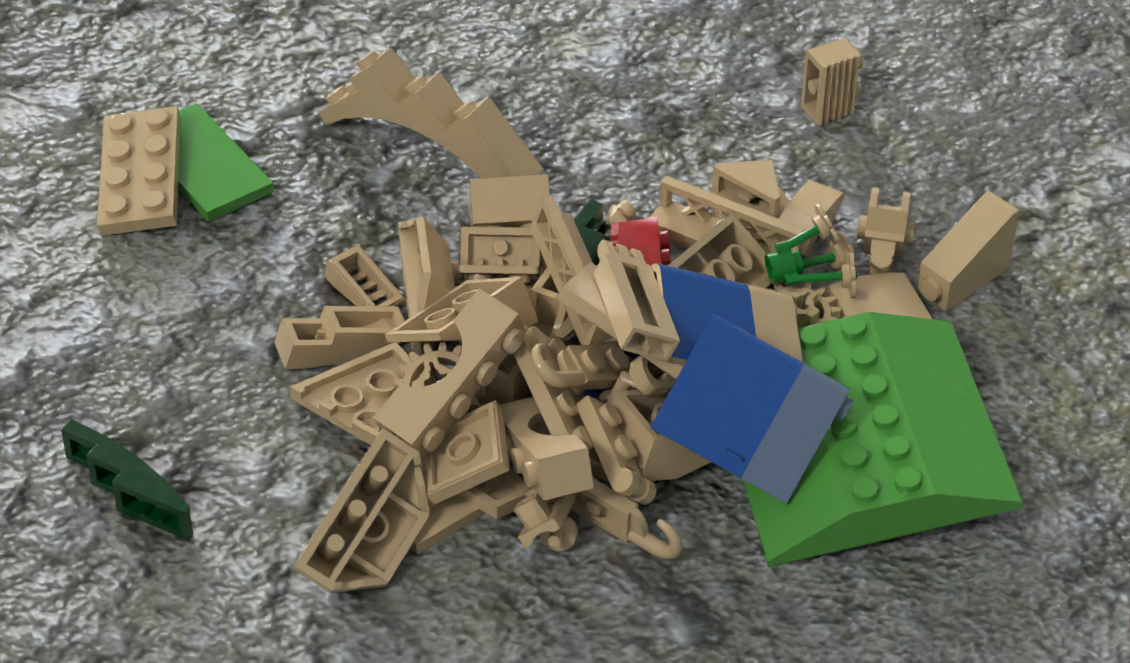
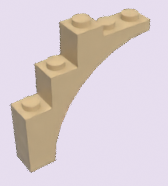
M391 47L380 54L373 50L356 63L360 69L349 78L351 82L346 87L342 85L331 92L325 98L329 104L318 113L327 125L346 118L367 117L387 120L410 128L443 146L461 159L480 178L539 175L544 170L490 97L476 104L472 99L463 103L440 72L427 79L423 75L415 79Z

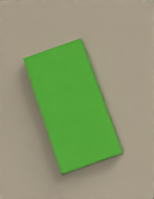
M198 103L179 110L181 128L178 190L208 222L274 193L273 182Z

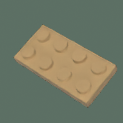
M178 106L104 116L97 228L101 236L177 226L181 115Z
M523 324L526 333L524 334L522 344L513 354L551 435L575 434L588 447L592 475L609 482L575 405L585 398V390H577L576 387L557 388L549 385L538 375L531 361L532 348L536 344L543 343L546 346L545 350L542 351L544 360L554 370L561 371L557 361V354L566 348L565 344L558 338L552 339L544 335L535 326L529 327Z

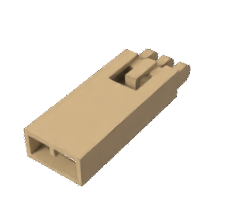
M602 240L597 250L600 262L593 274L620 349L668 362L680 339L651 265L646 264L640 250L631 248L628 252L626 246L617 244L614 247L612 242Z

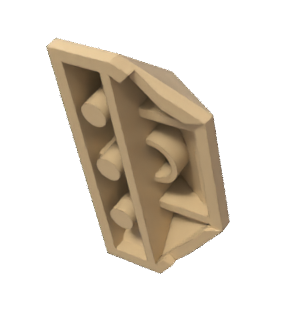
M424 217L398 222L399 250L408 319L453 290L455 284H460L459 261H451L449 244ZM411 342L412 351L420 357L424 354V344L428 343L433 350L441 342Z
M383 428L306 544L293 569L329 593L385 587L430 516L425 482L420 467L421 458L419 451Z

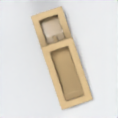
M324 306L320 318H282L274 343L285 370L334 365L354 360L394 343L387 342L385 334L405 322L398 306Z

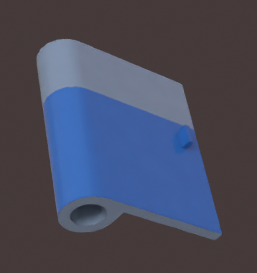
M713 313L650 428L787 504L834 419L840 423L842 422L853 400L847 397L850 388Z

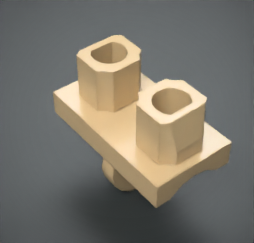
M526 486L523 492L526 498L522 499L514 508V512L524 525L518 539L526 548L532 545L535 537L539 534L542 543L547 548L553 551L568 550L573 546L578 536L575 522L567 516L577 496L573 493L543 501L533 488Z

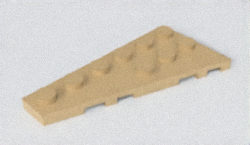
M394 342L290 386V399L365 443L372 445L380 433L373 417L396 390L393 381L404 378L398 369L399 364L410 366L412 361L398 343ZM423 458L420 467L422 474L425 476V465ZM509 465L510 471L457 495L476 505L488 515L499 519L514 512L516 505L526 498L523 492L527 485Z

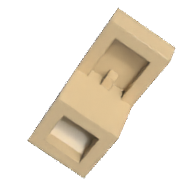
M808 180L784 206L779 219L804 228V231L814 226L812 218L817 216L814 209L815 205L819 203L833 223L845 194ZM778 233L774 234L779 242L791 239ZM817 235L803 242V257L808 258Z

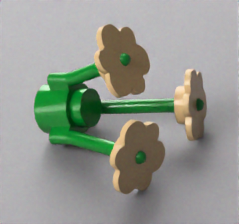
M818 203L814 209L817 216L812 218L813 227L787 241L774 244L775 252L765 254L764 261L769 280L773 285L785 282L786 286L798 283L841 281L842 288H849L850 298L856 297L855 280L858 277L855 271L854 249L848 244L844 233L835 232L832 221ZM817 234L823 240L828 237L830 238V247L825 255L802 260L798 250L791 251L793 247ZM830 263L834 269L837 268V272L801 274L804 272V268Z

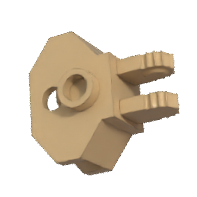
M872 188L867 216L860 215L857 238L864 239L863 253L870 254L869 274L892 272L894 258L902 259L904 244L912 245L915 222L908 221L911 200L910 192H903L901 207L880 205L878 201L880 188Z

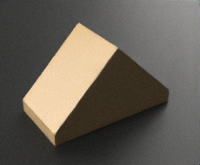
M772 160L717 163L713 167L712 193L778 218L780 193Z

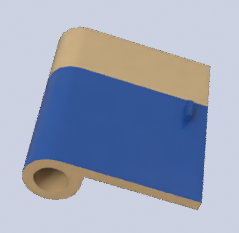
M658 263L651 265L680 339L668 362L685 365L713 313L803 362L796 320L797 306L790 294Z

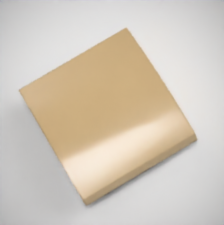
M889 272L858 276L855 280L856 297L850 298L849 288H842L841 281L829 285L826 290L828 297L834 296L836 298L835 307L840 308V318L865 312H876L932 319L905 273Z

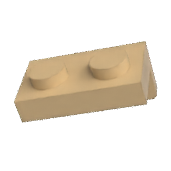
M461 226L459 273L461 275H468V280L492 279V275L507 276V278L522 277L524 283H531V276H540V249L531 228Z

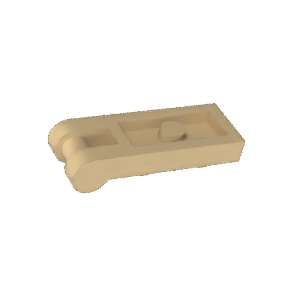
M587 395L575 405L611 487L619 494L629 496L631 500L640 505L651 503L656 495V486L652 481L642 476L634 459L637 456L636 449L621 430L622 418L610 403L603 404Z

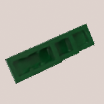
M73 419L68 421L61 429L66 458L89 468L91 484L114 494L117 511L187 541L192 538L193 529L190 508L161 475L137 455L106 435Z

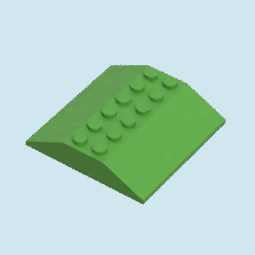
M865 312L798 328L803 363L850 388L847 397L852 399L853 402L841 423L835 419L831 423L787 504L743 480L768 567L1023 508V502L951 321Z

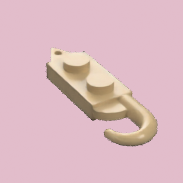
M536 344L531 350L533 367L545 382L557 388L576 387L577 390L613 388L621 372H629L630 363L634 360L618 348L616 344L569 345L557 354V361L561 371H556L546 363L542 356V351L546 348L545 344Z
M593 475L594 488L575 493L577 497L571 510L626 543L631 541L652 555L664 560L675 559L681 554L683 547L681 537L669 523L663 519L657 521V526L664 531L670 544L649 533L648 524L641 511L638 510V504L633 502L628 496H623L599 482Z

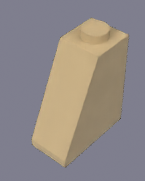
M991 191L984 193L921 262L917 292L947 312L1009 269L1019 210Z

